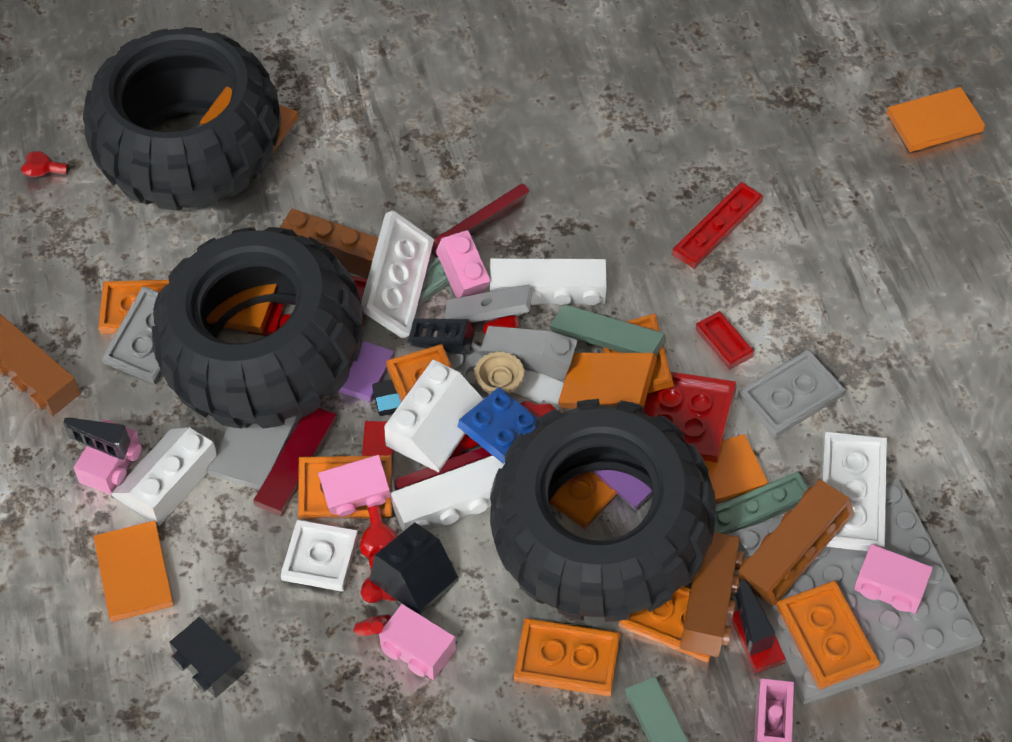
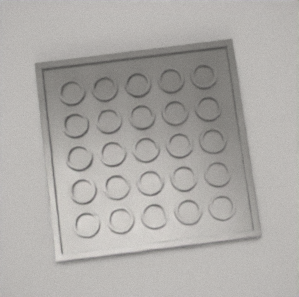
M899 480L886 484L884 549L933 567L916 614L909 611H899L891 604L878 599H868L860 592L855 591L854 588L868 551L825 547L780 599L788 598L835 580L880 662L877 669L819 690L779 614L776 604L773 607L755 595L775 631L776 639L786 658L784 665L792 682H794L802 704L977 647L984 640ZM783 516L727 534L740 537L738 550L743 551L742 562L756 552L763 538L778 527Z

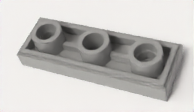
M528 284L447 300L444 319H469L470 323L483 320L491 321L510 315H521L530 312L532 290Z

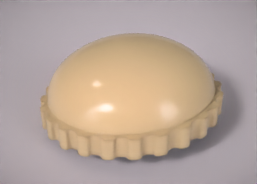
M496 351L495 353L491 352L488 355H484L475 364L476 367H474L475 383L479 388H482L483 392L491 394L500 387L509 395L515 392L516 389H519L525 379V370L520 359L504 351Z

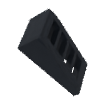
M414 318L407 343L409 346L425 349L442 344L445 352L469 354L474 337V329L469 319ZM423 329H427L425 337H421ZM435 331H438L437 337H433Z
M70 417L64 418L63 424L70 439L115 458L125 460L130 439L124 425Z
M745 579L739 581L736 600L749 655L752 656L772 648L775 631L748 582Z

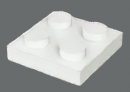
M297 520L280 574L282 581L344 591L358 540V530Z

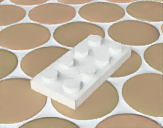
M392 210L385 213L361 302L364 314L399 337L405 338L410 334L434 239Z
M834 432L824 433L821 480L849 497L855 513L826 547L868 551L870 545L873 544L884 549L887 438Z

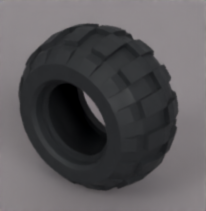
M194 27L153 31L149 35L133 39L121 46L117 54L107 58L94 75L91 91L87 90L83 110L84 135L95 164L113 186L117 184L122 192L134 201L147 205L156 203L160 209L181 210L183 207L195 206L201 209L216 204V201L225 197H234L249 187L250 179L257 178L259 174L263 173L271 161L273 145L276 147L281 115L276 88L270 80L269 73L252 52L249 53L238 42L218 32L208 33L202 31V28ZM226 86L232 89V96L228 106L211 121L185 131L159 132L152 130L162 121L176 115L185 113L206 114Z
M254 227L233 230L232 234L219 239L214 237L198 246L197 252L190 258H183L168 275L169 284L163 286L162 291L158 293L153 308L155 326H152V343L155 359L168 386L187 407L205 418L210 415L224 426L242 429L257 423L264 429L285 425L286 419L299 414L302 418L321 407L320 401L325 396H334L349 378L353 362L358 360L364 335L362 328L364 311L352 276L323 244L312 237L297 236L290 229L268 227L263 231L255 230ZM277 284L278 290L276 293L245 300L228 310L214 324H209L206 321L207 316L230 297L253 287ZM264 302L295 305L287 322L278 330L262 339L248 343H228L217 339L220 332L224 329L223 327L226 322L250 306Z
M599 399L577 401V408L563 413L554 409L539 417L535 424L536 428L531 433H526L525 435L520 433L513 441L504 457L505 464L502 469H498L491 488L490 526L496 550L504 568L519 583V587L540 604L546 603L556 608L559 614L583 621L584 616L604 617L605 622L627 620L631 613L648 609L651 612L670 601L674 592L682 586L689 584L703 565V559L709 546L712 544L716 517L715 491L708 475L709 470L698 450L692 443L689 445L683 439L681 430L663 415H660L659 418L657 416L651 417L645 414L642 405L620 400L617 406L600 405ZM592 471H618L629 474L645 483L653 491V498L647 515L632 531L610 540H589L576 536L566 530L556 520L551 511L549 502L565 483L581 474Z

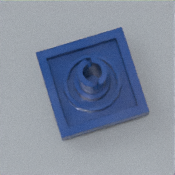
M498 387L460 418L457 427L504 464V457L513 441L520 433L523 435L531 433L536 428L535 424L538 418Z

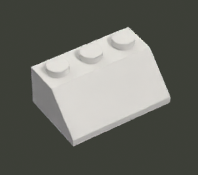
M432 360L385 424L386 446L439 472L466 434L457 427L459 419L480 403L483 398L460 372Z
M190 427L170 429L129 473L121 485L115 488L111 493L112 497L149 521L155 520L159 527L208 473L207 468L217 456L214 442Z

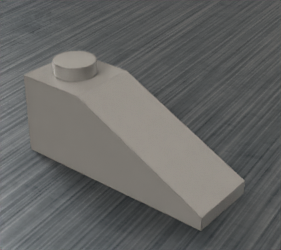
M488 326L480 354L488 355L496 351L511 353V355H515L517 359H520L525 369L564 381L578 340L545 330Z

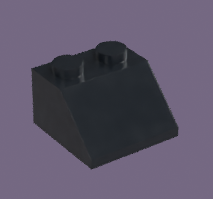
M414 522L375 554L369 580L420 615L458 582L459 577L440 539Z

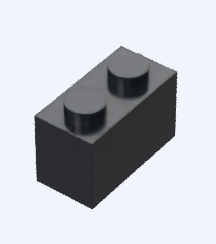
M200 617L169 641L173 651L171 659L182 671L187 668L194 675L192 680L203 693L208 690L215 698L246 673L242 659Z

